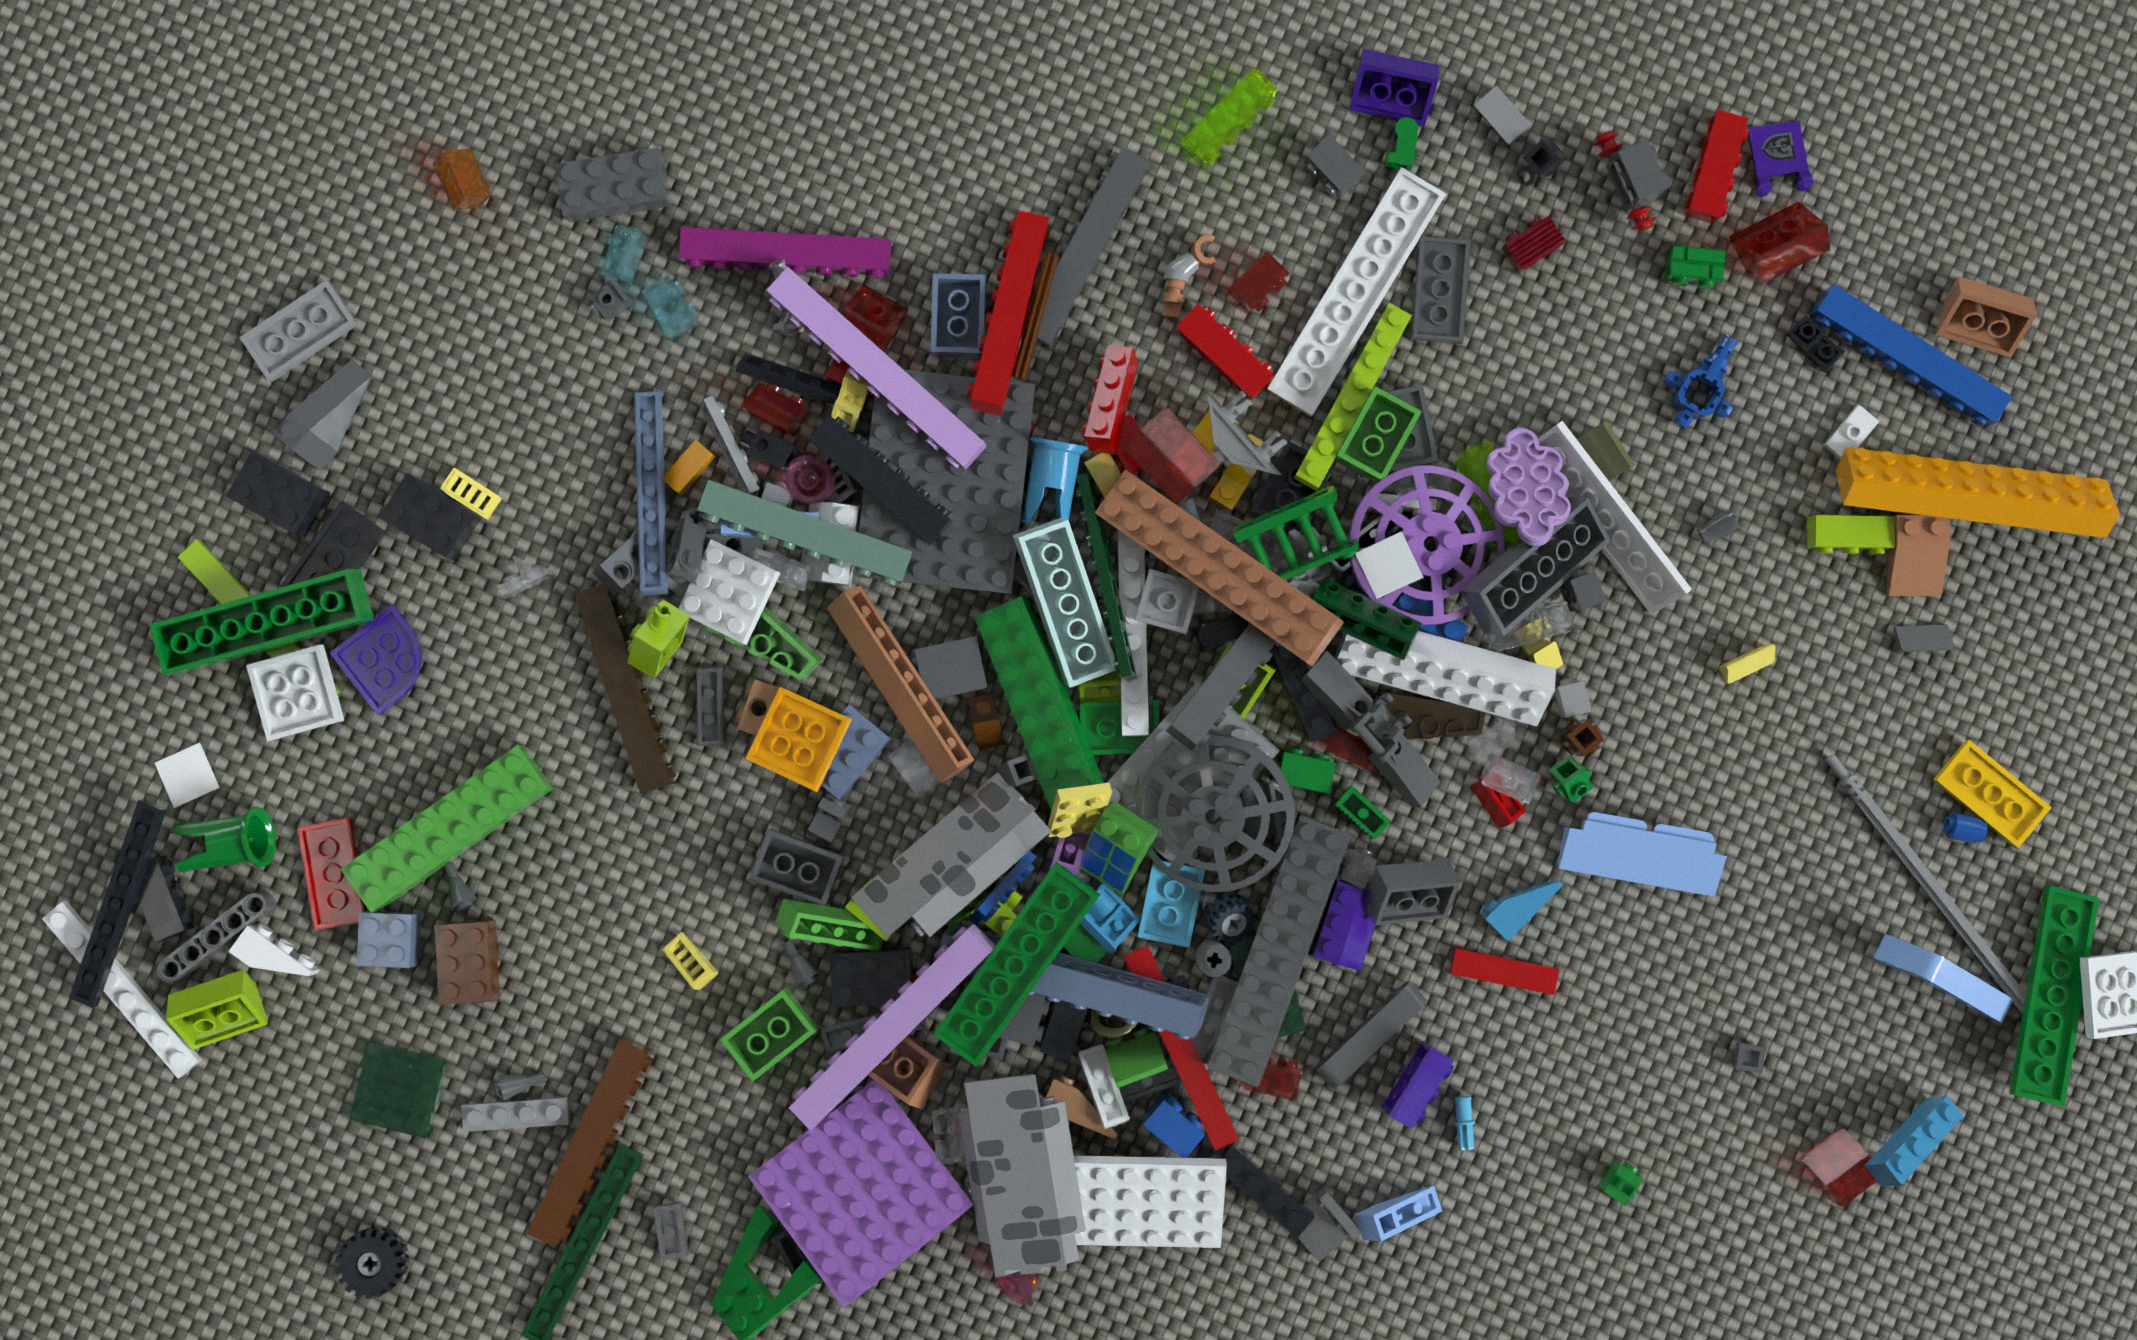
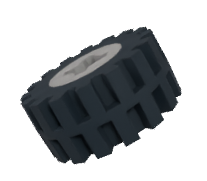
M1225 894L1222 895L1220 900L1216 898L1214 900L1215 904L1208 906L1210 911L1205 913L1207 928L1218 942L1221 941L1222 944L1227 945L1229 942L1230 945H1233L1235 941L1242 942V938L1244 936L1247 938L1250 935L1249 931H1253L1255 928L1253 925L1256 923L1254 911L1240 895L1236 897L1235 894H1230L1228 897Z

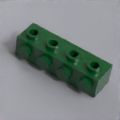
M1325 578L1312 600L1344 622L1339 631L1402 660H1405L1422 624L1409 616Z

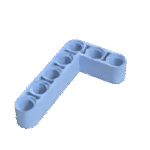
M1887 934L1884 935L1873 957L1889 967L1924 980L1998 1023L2003 1022L2013 1002L2011 997L1942 956Z

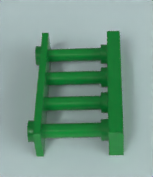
M1334 485L1236 526L1233 532L1237 543L1244 540L1245 543H1249L1256 560L1272 572L1273 569L1258 538L1260 533L1267 530L1270 533L1273 532L1289 566L1274 573L1284 580L1339 557L1341 560L1350 558L1359 549L1357 538L1351 541L1347 540L1333 509L1334 502L1337 501L1338 496ZM1317 509L1320 512L1323 511L1338 546L1324 552L1308 519L1309 513ZM1293 519L1299 523L1313 554V557L1298 562L1283 529L1284 523Z

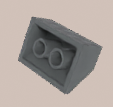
M1449 859L1376 866L1370 882L1374 925L1447 918L1460 885V880Z

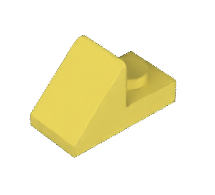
M1534 620L1513 633L1530 662L1554 669L1563 665L1556 642L1549 640L1538 620Z

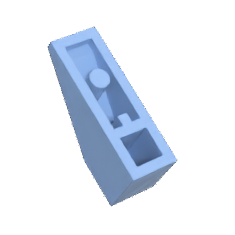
M1429 1186L1371 1206L1355 1214V1217L1362 1232L1363 1240L1383 1241L1442 1212L1434 1186Z

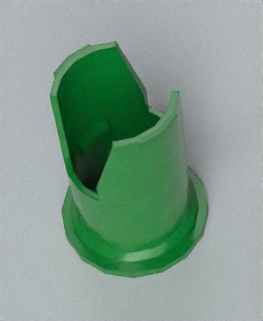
M252 807L241 816L185 824L178 823L171 830V834L194 837L205 836L207 852L195 854L175 863L174 866L179 872L183 873L249 862L261 868L271 863L276 851L274 824L270 815L260 807Z

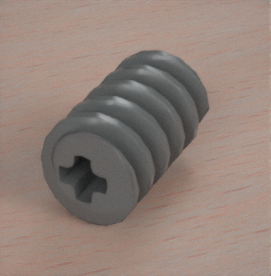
M1209 939L1201 942L1197 947L1195 961L1205 975L1219 977L1229 970L1231 955L1221 942ZM1213 952H1215L1218 960L1214 959L1211 964L1207 957H1212Z

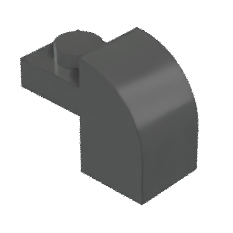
M828 793L818 805V812L807 830L808 835L831 847L849 813L851 805Z

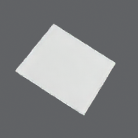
M1402 532L1356 552L1357 559L1376 599L1423 578Z
M200 743L155 762V766L174 808L220 788Z

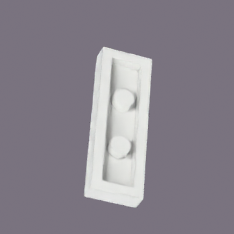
M1103 1044L1080 1051L1077 1056L1103 1129L1105 1130L1128 1122L1130 1118L1120 1090L1116 1087Z

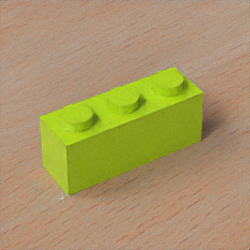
M1814 515L1807 518V549H1816L1817 554H1832L1833 549L1842 550V554H1859V550H1869V555H1883L1885 550L1895 548V516Z

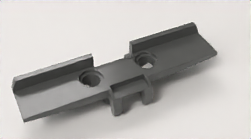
M1325 651L1308 672L1304 674L1301 681L1344 730L1350 729L1362 738L1374 752L1368 758L1404 800L1412 807H1421L1439 785L1440 781L1413 745L1403 735L1404 729L1402 727L1412 722L1411 718L1406 714L1396 719L1385 706L1394 700L1389 693L1373 700L1328 651ZM1356 702L1360 703L1363 707V714L1355 709Z

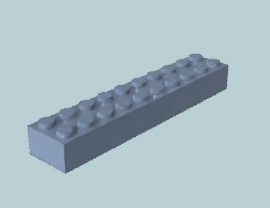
M955 924L942 934L939 949L945 944L950 947L955 942L952 936L963 925ZM982 931L995 946L1002 938V936ZM1058 953L1029 994L1045 995V999L1053 1002H1060V1000L1070 1002V1006L1077 1009L1091 1008L1096 1010L1097 1014L1105 1017L1119 1016L1122 1017V1021L1129 1024L1140 1022L1148 1025V1028L1153 1031L1174 1032V1036L1181 1039H1190V1037L1194 1038L1202 1027L1210 996L1063 953ZM989 955L968 975V977L972 979L974 978V976L979 971V969L984 964Z

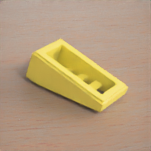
M453 468L440 487V490L487 520L503 499L457 468ZM460 478H462L463 480L461 481L457 489L453 491L454 487L456 486ZM468 484H471L472 487L469 489L465 497H462L461 495L468 486ZM479 489L482 492L473 504L470 501ZM488 495L491 499L482 510L479 507Z
M680 932L662 949L692 989L701 990L718 975L715 967L683 932ZM684 944L686 947L675 955L673 952ZM690 952L692 955L682 963L681 960ZM697 961L699 964L690 971L688 968ZM704 969L705 971L698 978H696L695 976L698 975Z

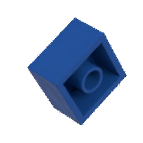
M1161 1093L1142 1115L1143 1125L1181 1158H1187L1205 1136L1202 1128L1204 1125L1201 1123L1200 1118L1192 1111H1189L1188 1114L1183 1111L1182 1103L1172 1094L1166 1096L1164 1093Z

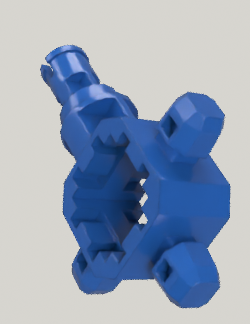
M1723 334L1715 351L1703 359L1697 370L1690 371L1683 378L1681 374L1675 371H1669L1663 379L1664 384L1671 389H1676L1671 397L1673 407L1680 410L1674 419L1676 426L1684 429L1690 425L1693 419L1705 418L1712 414L1713 411H1715V415L1721 418H1727L1733 410L1732 405L1726 400H1720L1725 392L1724 384L1721 380L1727 372V360L1738 344L1737 339L1733 338L1731 341L1732 336ZM1698 380V383L1710 387L1709 390L1712 392L1711 398L1705 408L1699 409L1698 406L1688 403L1687 398L1684 397L1691 381Z

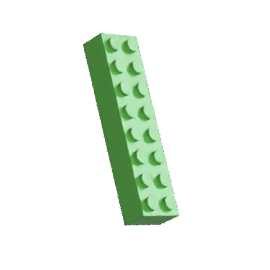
M517 745L341 868V871L369 911H381L554 788L526 748Z

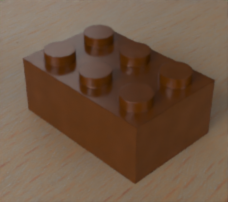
M496 919L434 925L439 1005L492 1002L500 999Z

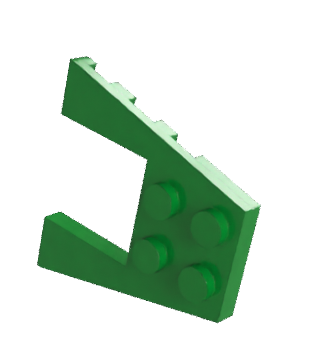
M757 1205L711 1303L713 1309L738 1340H751L770 1325V1321L776 1316L782 1315L795 1301L809 1294V1290L815 1285L824 1282L810 1261L803 1260L776 1297L771 1294L748 1265L779 1224L769 1211L760 1205Z

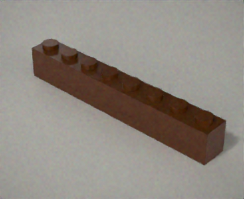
M625 1036L619 1039L527 1234L554 1247L561 1241L566 1242L573 1228L569 1224L573 1216L578 1217L584 1206L581 1199L585 1192L589 1193L595 1183L596 1179L592 1176L596 1168L601 1169L607 1158V1154L604 1151L608 1144L612 1145L618 1135L619 1130L615 1128L619 1120L624 1121L630 1110V1106L627 1103L631 1096L635 1097L641 1087L642 1082L638 1080L642 1072L647 1073L653 1062V1058L650 1057L653 1049Z

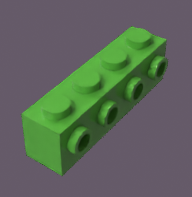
M784 899L775 924L783 931L782 934L791 939H804L815 943L823 942L835 946H848L859 950L867 949L878 951L882 942V938L846 909Z

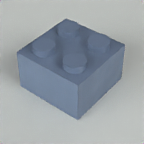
M369 910L359 912L356 966L411 968L419 965L422 912H370Z

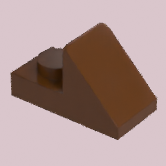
M994 693L969 698L968 702L973 720V729L979 750L1005 745Z

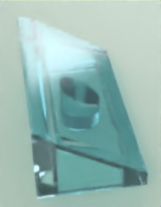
M616 225L601 275L608 278L614 277L618 281L631 284L644 247L646 235L634 228Z

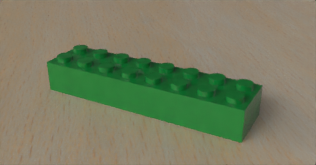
M345 569L152 623L149 626L162 674L166 676L179 675L374 621V616L361 569Z
M1021 596L974 616L1051 811L1058 789L1103 784V779L1030 597Z

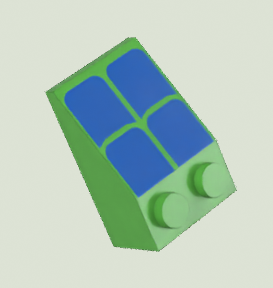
M1115 801L1104 809L1092 830L1080 860L1079 868L1122 895L1159 829Z

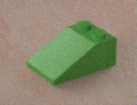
M1143 1027L1133 1031L1134 1036L1123 1039V1037L1113 1038L1108 1041L1109 1045L1104 1048L1117 1088L1168 1069L1155 1031L1148 1030V1027Z

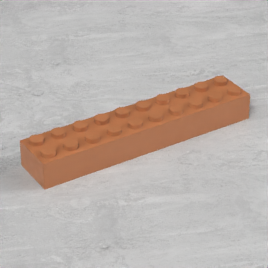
M1126 469L1095 512L1311 666L1314 665L1344 623L1333 613Z

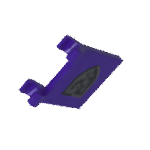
M1800 121L1749 128L1748 139L1756 177L1757 196L1766 197L1771 192L1772 185L1768 177L1796 173L1798 191H1808L1809 187L1813 185V178L1808 169Z

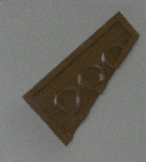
M1381 691L1380 696L1389 693L1394 699L1385 706L1396 719L1406 714L1411 718L1412 722L1402 727L1404 729L1403 735L1407 740L1482 735L1486 712L1447 701Z

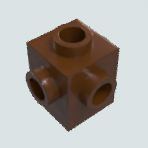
M1588 719L1572 720L1564 727L1566 732L1561 735V738L1564 740L1562 743L1563 747L1572 756L1575 754L1576 756L1586 755V757H1589L1600 748L1598 745L1604 741V738L1600 735V728L1592 720L1589 721ZM1578 733L1583 737L1581 742L1575 737Z

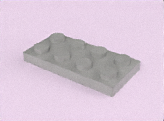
M325 280L239 338L267 380L273 382L359 324L331 282Z

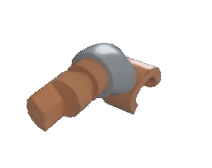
M1213 235L1200 237L1192 245L1191 254L1187 252L1171 261L1167 266L1164 280L1166 281L1165 288L1168 289V292H1164L1163 316L1180 318L1183 295L1180 292L1184 291V286L1188 283V279L1199 269L1198 265L1210 266L1216 262L1214 257H1204L1200 249L1202 244L1210 245L1215 239Z

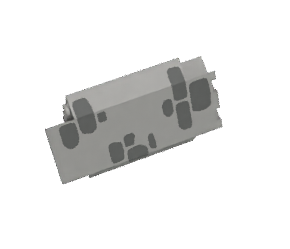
M996 773L851 898L886 938L909 918L913 921L910 926L919 937L923 935L930 937L1029 852L1051 830L1034 812L1036 809L1031 804L1028 805L1023 796L1011 785L1009 786L1000 774Z
M1033 1074L964 1083L968 1111L958 1114L978 1238L980 1242L990 1244L995 1277L1006 1276L1020 1271L1021 1275L1042 1273L1043 1270L1050 1268L1057 1271H1067L1066 1264L1079 1260L1075 1234L1085 1232L1086 1229L1065 1101L1054 1100V1096L1042 1097V1095H1039L1036 1075Z

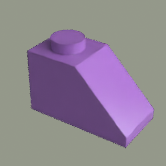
M1076 833L1060 838L1050 869L1058 862L1076 875L1088 834Z

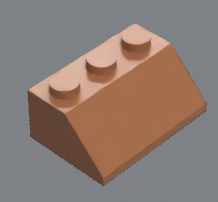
M1958 276L1945 298L1935 333L1937 336L2011 358L2037 316L2034 299Z

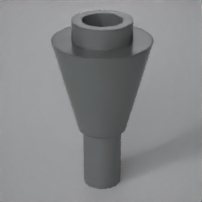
M454 862L444 865L449 879L451 909L457 908L458 911H464L473 906L472 902L477 898L463 879L459 877Z
M790 940L783 944L790 958L796 987L802 986L805 989L816 983L815 977L819 973L799 954L793 941Z
M544 1072L530 1076L499 1075V1080L495 1081L496 1093L498 1097L503 1096L505 1101L528 1089L530 1086L546 1083Z

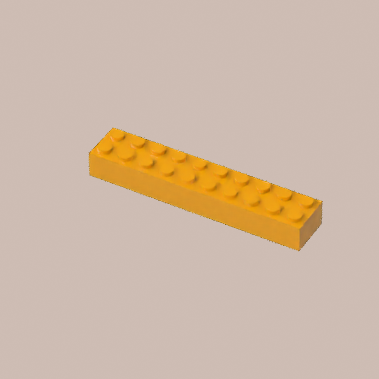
M1845 447L1835 471L1843 505L2102 538L2108 537L2120 515L2108 480L2101 478H2088L2072 474L2064 475L2047 471L2040 472L2024 470L2022 468L2001 467L1993 464L1985 465L1968 461L1961 462L1945 460L1943 458H1929L1913 454L1905 455L1889 451L1881 452Z

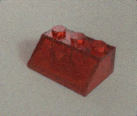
M1799 201L1729 236L1746 272L1760 285L1831 250L1828 225Z
M1168 407L1164 408L1140 429L1123 447L1177 506L1185 501L1222 465Z

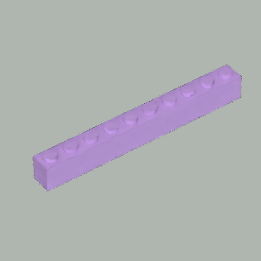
M789 267L766 290L771 296L769 301L778 310L782 311L785 308L791 314L788 318L797 327L801 328L804 325L811 331L808 336L820 346L824 343L830 348L827 353L835 361L840 363L843 360L850 367L847 371L858 381L861 378L867 381L869 385L866 388L877 398L881 395L889 401L886 406L897 416L900 413L905 415L909 419L906 424L917 434L920 430L928 436L925 441L936 451L942 448L948 454L945 459L956 469L961 465L966 470L987 447L982 439Z
M975 924L968 929L964 926L952 936L955 942L950 947L946 944L934 954L937 960L932 965L927 962L916 972L919 978L914 983L909 980L898 991L901 996L896 1001L891 998L880 1009L883 1014L878 1019L873 1016L862 1027L865 1032L860 1037L855 1034L845 1044L848 1049L843 1054L838 1051L827 1062L830 1067L825 1072L820 1069L810 1079L813 1084L808 1089L803 1086L792 1097L795 1102L789 1109L810 1131L993 951L996 946Z

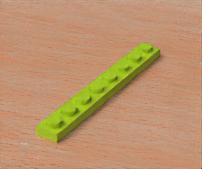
M1390 303L1388 304L1294 479L1316 491L1319 489L1412 316L1411 314Z

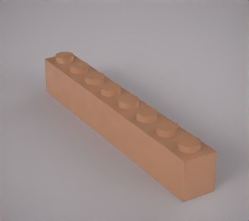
M862 586L843 591L827 607V610L939 783L958 775L974 761V758Z

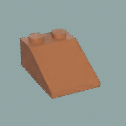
M1927 515L1895 516V548L1886 550L1887 597L1941 596L1950 547V518Z
M907 1035L868 1076L906 1104L922 1109L950 1064Z

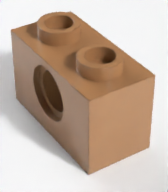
M756 679L753 684L749 683L744 698H747L745 708H740L735 722L739 723L737 729L756 736L779 687ZM759 701L764 702L766 705V712L762 716H757L754 712V705Z

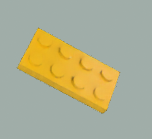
M1970 740L1963 742L1933 779L1936 784L1976 817L1980 818L1982 822H1986L1988 827L2014 848H2019L2052 808Z

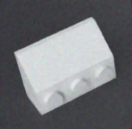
M810 502L809 512L819 513V519L859 533L861 508L859 506L829 502ZM803 549L799 580L851 587L853 566L846 564L845 568L832 565L829 563L830 558L820 555L819 559H815L805 555V549Z

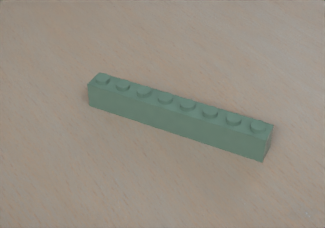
M711 480L707 481L697 509L703 514L702 519L716 524L718 520L728 522V528L742 533L744 528L754 532V537L764 541H768L771 537L779 540L778 545L790 550H794L795 546L805 549L804 554L815 559H819L820 555L830 558L829 563L841 568H845L846 564L856 567V573L870 577L871 573L881 576V582L895 586L896 582L902 584L912 556V551Z

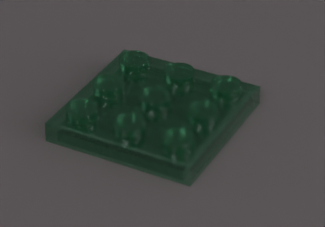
M370 1041L349 1120L426 1139L429 1136L448 1060Z

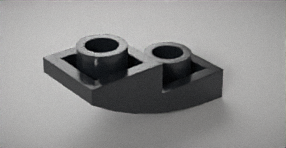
M1806 315L1787 336L1813 364L1826 373L1844 355L1845 351L1825 336L1826 331Z

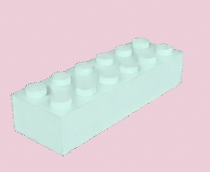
M1059 518L1013 535L1064 684L1070 688L1115 671V657L1069 520Z

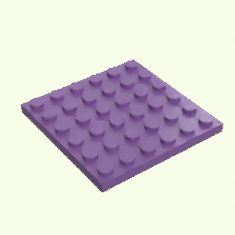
M875 1080L823 1118L811 1131H806L748 1176L843 1308L847 1307L974 1206L889 1091Z

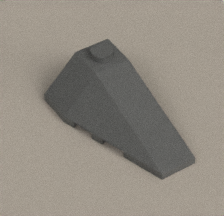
M350 360L292 410L275 428L273 433L291 450L322 471L339 453L347 429H350L357 407L361 405L373 377L356 361Z

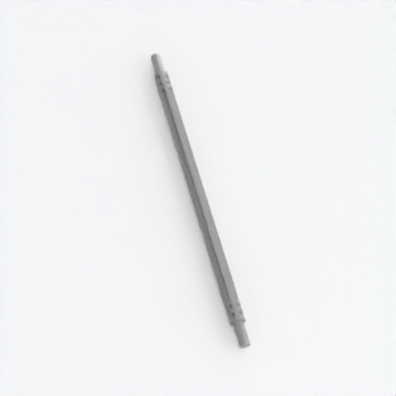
M1835 754L1829 756L1826 762L1840 778L1841 781L1839 783L2004 993L2013 999L2012 1003L2023 1015L2026 993L1854 774H1849Z

